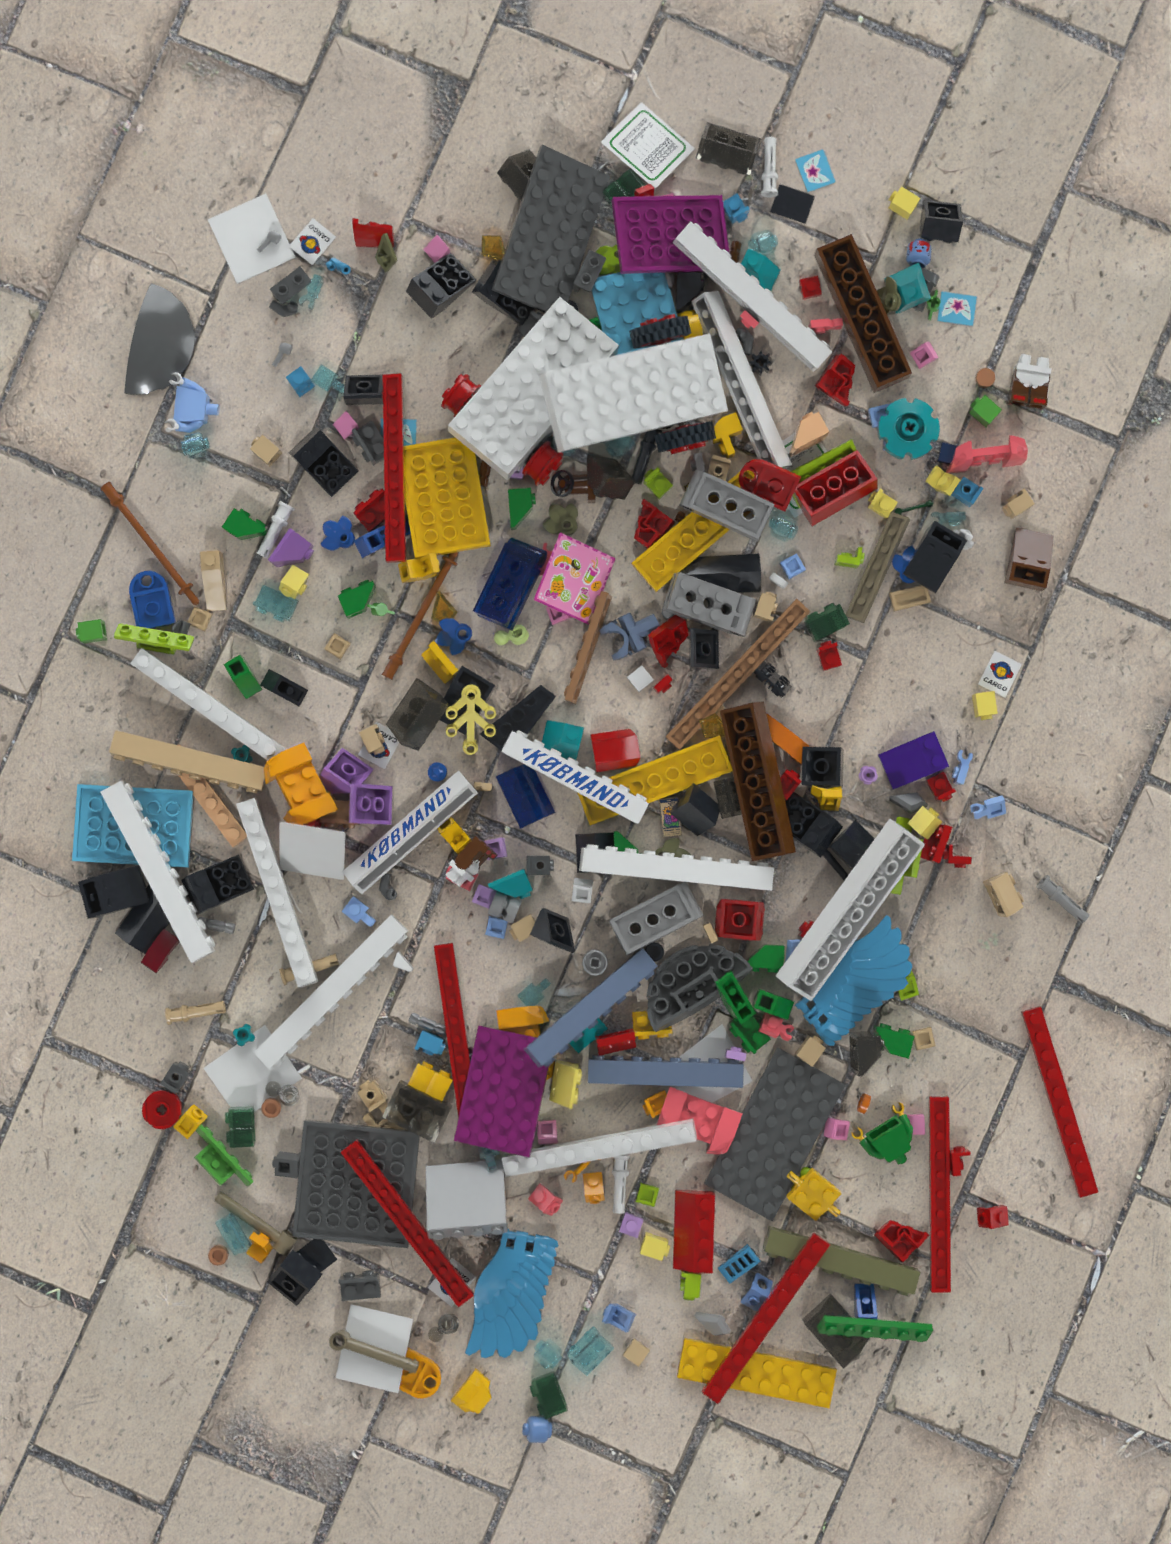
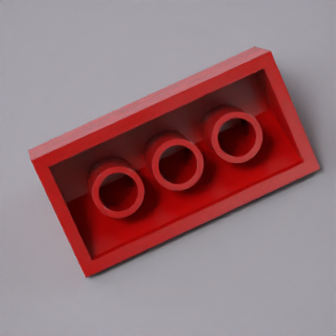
M856 450L798 483L794 495L803 514L811 526H814L877 490L878 479L859 451Z
M675 1190L673 1269L691 1273L713 1274L714 1191Z

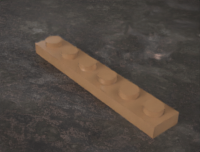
M601 591L600 596L598 595L595 599L596 608L594 614L592 613L589 617L588 623L590 625L588 631H585L582 642L584 643L582 649H579L576 660L578 661L576 667H573L571 670V681L564 691V700L575 705L600 635L599 630L603 626L612 600V596L604 591Z

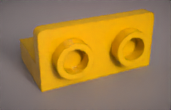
M433 641L421 656L442 682L446 684L457 675L458 669L436 642Z
M647 1011L632 1012L633 1030L638 1039H649V1035H657V1038L669 1037V1034L673 1033L672 1026L655 1032L649 1021Z

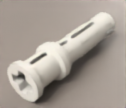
M766 137L764 139V173L761 176L763 180L761 195L764 197H775L778 195V190H776V181L778 180V174L776 173V138Z
M279 501V507L275 515L271 517L273 522L257 554L268 559L283 526H287V520L295 508Z
M630 1154L613 1157V1213H625L626 1177L629 1175L627 1166Z

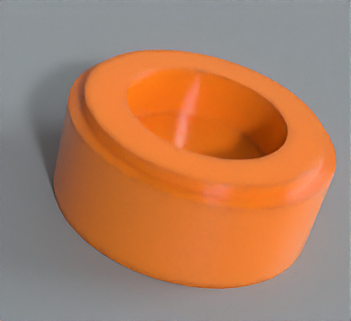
M862 1094L857 1105L858 1112L866 1113L871 1101L870 1095Z

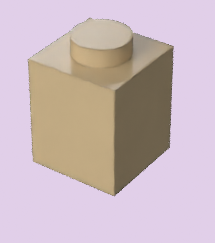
M263 434L261 437H256L251 443V451L269 467L282 454L281 450Z
M529 914L510 925L512 929L509 931L514 940L518 939L521 942L532 936L530 933L535 924L533 916Z
M808 1035L795 1054L813 1067L826 1049L822 1045L824 1041L815 1035L813 1038Z

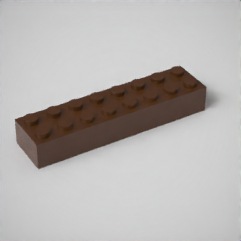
M850 234L817 248L814 257L837 310L843 319L844 326L873 393L909 379L912 371L853 235Z
M764 701L720 710L751 860L757 861L795 853L794 840Z

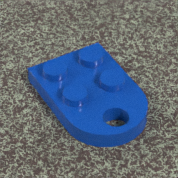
M154 571L138 573L132 579L129 586L136 626L155 629L175 624L174 610L166 580ZM145 576L152 578L149 586L142 584V579Z

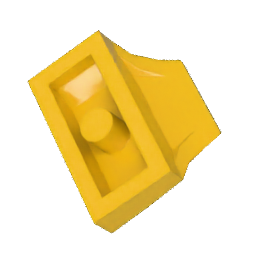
M812 785L811 794L818 800L821 810L839 811L842 799L841 786L825 789Z
M475 1368L451 1398V1402L464 1412L479 1414L492 1398L489 1390L490 1380Z

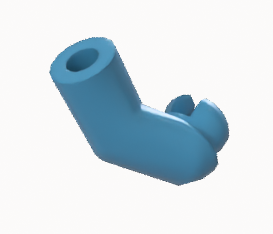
M331 258L330 261L326 262L329 271L337 269L343 274H349L351 271L349 265L336 258Z

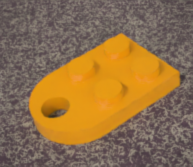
M407 1347L406 1358L412 1360L415 1358L419 1362L416 1373H409V1371L403 1369L399 1389L415 1398H428L436 1393L440 1386L441 1370L433 1360ZM433 1378L436 1381V1385L428 1387L425 1384V1380Z

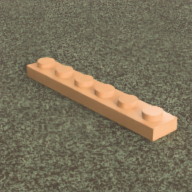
M182 773L181 776L178 775L187 788L193 791V796L233 848L247 838L244 828L207 779L195 780L189 778V774Z

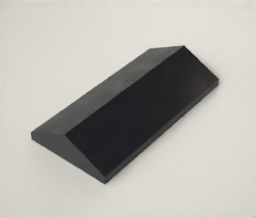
M759 554L702 556L696 558L684 569V574L737 593L761 592Z
M150 885L146 888L150 902L133 907L115 932L128 945L146 954L155 939L170 923Z

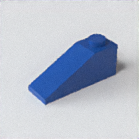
M408 514L405 515V537L411 534ZM385 525L354 540L362 558L385 547Z

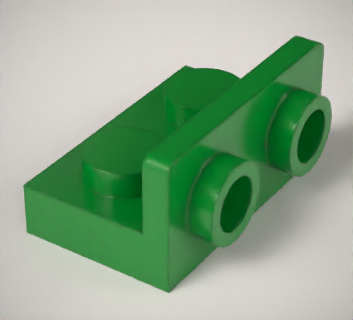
M753 1016L743 1024H740L735 1019L729 1022L731 1025L729 1028L730 1032L735 1038L739 1036L742 1039L743 1043L741 1045L747 1053L750 1051L753 1054L757 1053L758 1049L771 1040L768 1035L759 1032L760 1025Z

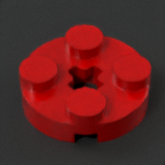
M169 1090L153 1092L147 1097L142 1106L144 1120L155 1129L170 1128L180 1119L182 1114V1104L178 1095ZM161 1104H163L164 1107H167V1111L164 1112V1115H161V1112L157 1111V1108H159Z

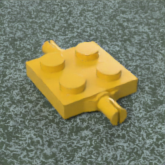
M813 1168L800 1178L792 1171L788 1173L787 1178L794 1183L793 1188L786 1195L788 1200L814 1221H817L827 1211L838 1217L841 1211L833 1204L842 1193L837 1187Z

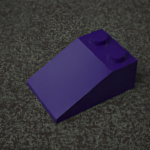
M935 731L878 754L893 790L950 767Z

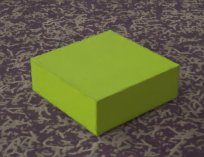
M640 1182L636 1202L654 1207L659 1187Z

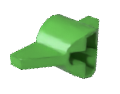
M935 290L934 296H931V299L927 301L926 307L930 311L928 320H931L933 312H936L940 307L941 300L937 297L938 290Z
M375 602L373 605L367 604V607L371 608L372 615L384 616L387 613L395 615V612L388 610L387 605L384 603Z

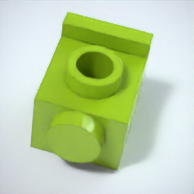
M681 1270V1276L684 1277V1279L680 1280V1291H683V1299L693 1301L695 1298H700L701 1273Z

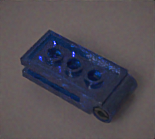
M513 537L507 543L505 542L473 612L482 619L513 631L541 572L539 569L546 562L547 551Z

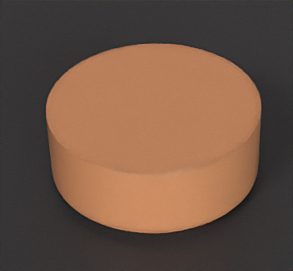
M989 368L981 369L975 377L977 385L981 388H989L995 382V373Z
M276 1098L266 1099L261 1107L262 1113L268 1118L278 1116L281 1111L280 1101Z
M223 1245L214 1246L208 1254L209 1261L217 1266L224 1264L229 1257V1252Z

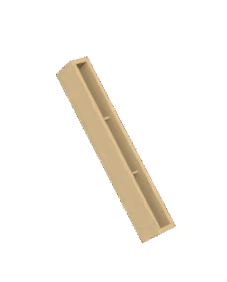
M115 730L109 751L115 760L124 762L125 759L132 760V764L144 766V764L152 765V769L163 771V768L171 770L170 773L181 776L182 773L189 774V778L201 780V778L209 779V783L219 785L220 782L226 783L229 788L237 790L239 787L246 788V792L252 794L263 792L265 785L263 766Z

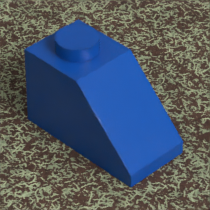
M854 1284L855 1318L878 1320L874 1284Z

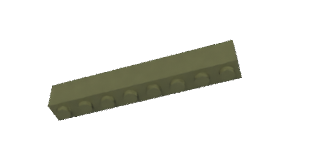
M769 1226L763 1250L770 1257L778 1258V1256L785 1257L786 1261L792 1263L810 1237ZM831 1243L816 1267L823 1268L822 1271L825 1273L834 1274V1272H837L843 1278L852 1280L854 1277L860 1279L859 1282L866 1285L875 1283L881 1289L889 1291L892 1288L904 1296H908V1294L915 1295L921 1273L918 1268Z

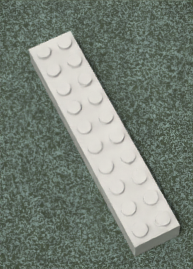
M889 819L781 967L776 977L789 988L812 1001L925 844L905 828Z

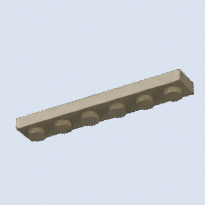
M891 512L845 614L847 618L865 623L910 522L909 517Z

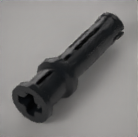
M656 429L645 433L643 441L640 442L641 450L630 479L631 482L642 485L652 451H655L657 448L654 436L661 434L662 430Z

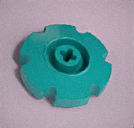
M906 398L891 403L885 409L887 416L880 417L877 427L879 440H885L886 442L884 446L885 451L901 460L905 455L910 456L911 460L919 459L926 455L932 449L930 442H936L940 434L939 419L931 416V413L934 411L932 407L916 398L912 403H909ZM906 427H907V428H910V427H911L912 430H911V432H910V430L906 431L905 428H906Z

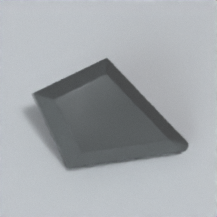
M918 792L889 797V801L910 814L917 812L922 806L928 807V804Z

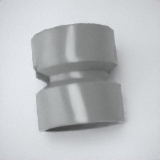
M497 891L488 914L497 918L502 916L503 920L513 924L522 901L514 897L509 899L506 894Z
M590 950L584 955L583 967L588 974L598 976L606 970L608 965L607 958L602 951Z

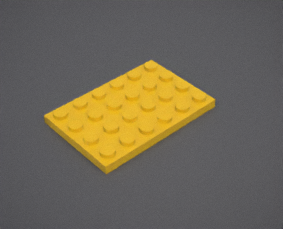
M456 437L404 446L405 501L415 559L422 558L431 553H436L437 556L490 547L475 453Z

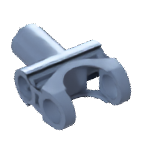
M628 613L611 621L601 628L599 632L601 635L607 633H618L621 635L624 645L618 652L611 655L613 660H619L647 648L643 637L649 635L660 625L654 614L635 622L632 614ZM616 620H619L620 625H621L622 628H620L619 626L616 625V624H617V621H616ZM628 643L631 645L633 654L631 651H628Z

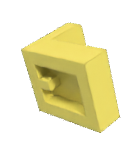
M938 466L933 468L926 479V482L932 488L948 496H951L961 481L958 477L944 472Z
M879 489L877 493L873 491L868 499L870 502L868 508L888 519L898 502L882 493V489Z

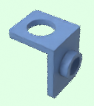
M756 1273L751 1288L741 1299V1303L754 1311H758L768 1298L773 1281ZM757 1281H763L767 1288H760Z

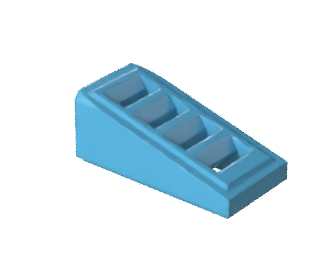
M747 1244L720 1265L718 1270L730 1284L761 1261ZM746 1253L752 1259L750 1262L744 1256ZM741 1258L746 1265L743 1267L737 1259ZM733 1262L739 1267V1271H736L732 1266ZM729 1267L734 1275L730 1276L725 1268Z

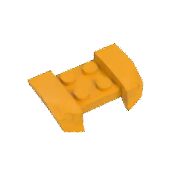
M305 743L278 753L269 759L264 766L265 783L268 784L276 779L291 809L287 811L283 819L287 823L304 825L338 810L330 793L326 792L311 762L312 757Z
M541 1006L496 1010L499 1029L507 1032L537 1038L541 1035L540 1024L549 1022V1018ZM555 1060L549 1065L546 1080L553 1076Z

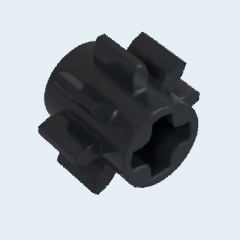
M762 351L757 356L752 354L751 357L754 361H749V364L753 366V373L756 371L759 373V376L764 371L769 373L770 369L767 366H771L773 361H768L770 354L764 355ZM758 360H761L762 367L759 365Z

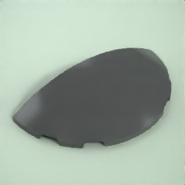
M152 283L143 300L133 333L126 371L125 394L147 395L149 392L167 388L171 385L169 380L174 381L177 378L175 375H171V373H184L194 353L195 329L192 326L188 310L173 293Z
M709 944V946L699 947L693 945L673 953L657 968L656 975L653 981L650 982L647 991V1014L654 1031L658 1032L670 1027L720 998L715 982L729 971L734 974L739 983L753 968L738 953H733L719 945Z

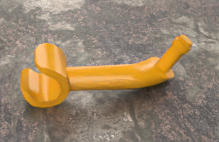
M591 1161L581 1163L574 1171H566L564 1174L565 1180L568 1179L570 1174H573L572 1182H576L577 1175Z

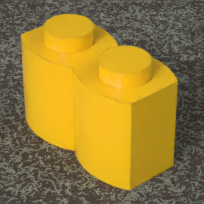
M423 1061V1063L418 1062L408 1085L443 1101L453 1081L450 1078L451 1074L442 1069L440 1072L434 1070V1066L426 1061Z

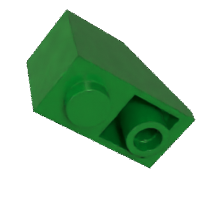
M234 508L222 525L225 531L239 540L264 536L268 532L265 528V523L259 519H256V521L249 518L250 514L242 508L239 511Z
M362 581L358 584L359 587L354 589L351 587L346 588L338 595L348 619L366 612L367 604L370 603L376 588L373 581Z
M238 655L223 664L245 699L263 690L242 655Z
M763 944L746 961L753 968L752 971L759 972L760 968H767V972L778 973L779 969L784 965L785 946Z
M759 988L752 1003V1007L787 1020L794 1005L792 1000Z
M880 1023V1026L874 1025V1031L889 1054L909 1059L915 1037L910 1034V1030L899 1028L898 1031L891 1029V1025Z

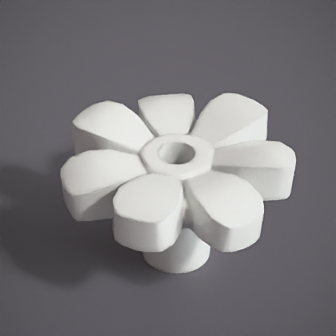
M969 530L953 531L967 540L963 550L972 548L974 542L971 541L973 535Z

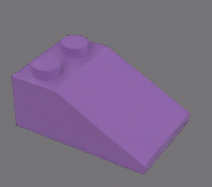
M350 783L349 823L391 825L393 786Z

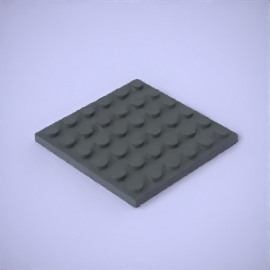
M304 1120L292 1237L408 1248L409 1242L340 1152L357 1139L412 1211L420 1131Z

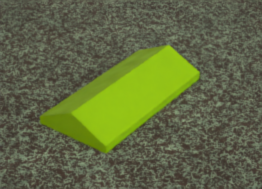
M850 439L790 472L801 476L799 483L856 451L853 440ZM793 494L792 497H793V499H794V501H795L797 507L800 508V506H799V504H798V502H797V500H796V497H795V495Z

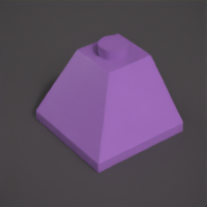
M289 528L268 560L275 567L303 563L305 559L308 560L312 556L314 546Z
M342 748L325 766L319 778L324 788L332 794L350 793V783L362 784L374 769Z

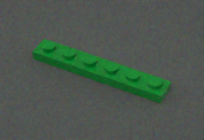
M825 1315L817 1326L818 1333L898 1339L900 1341L911 1340L917 1342H926L934 1331L932 1324Z

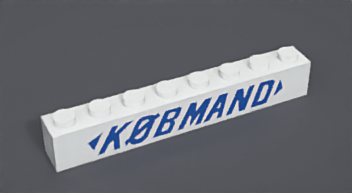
M519 730L516 733L511 732L501 751L502 753L624 818L639 824L649 805L646 802L647 798L638 793L636 796L630 794V789L621 784L619 787L613 785V780L604 775L602 778L594 775L596 771L587 766L585 769L577 766L579 762L570 757L567 760L560 757L562 753L553 748L550 751L543 748L545 744L536 739L533 742L526 739L528 735Z
M458 770L343 870V874L351 885L363 894L477 795L478 792Z

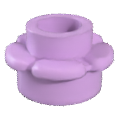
M864 766L861 768L859 779L864 784L869 785L877 780L878 775L874 767Z

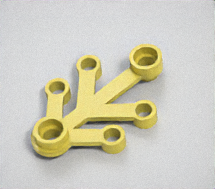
M467 685L462 689V697L453 706L446 709V717L451 720L455 719L457 711L466 704L467 710L452 724L447 725L445 730L448 737H454L457 735V730L467 721V739L463 741L462 746L466 754L473 755L478 751V743L474 739L475 722L484 729L486 736L492 737L496 733L495 726L489 724L475 711V704L484 711L487 719L495 718L496 710L480 697L481 692L477 686ZM469 693L475 694L473 697L468 696ZM489 710L494 712L492 715L487 714ZM454 711L455 714L449 715L448 712ZM452 728L455 731L453 733L448 732V730ZM492 728L493 731L487 732V729ZM473 746L474 749L468 750L467 747Z

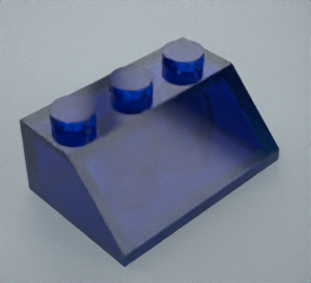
M522 764L496 776L520 829L555 813L534 769Z

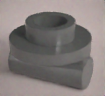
M179 620L173 625L172 632L187 635L191 623Z

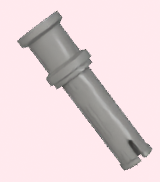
M1049 875L1044 876L1039 881L1036 888L1043 890L1050 900H1055L1081 924L1088 919L1089 914L1063 892L1061 886H1057L1051 881Z

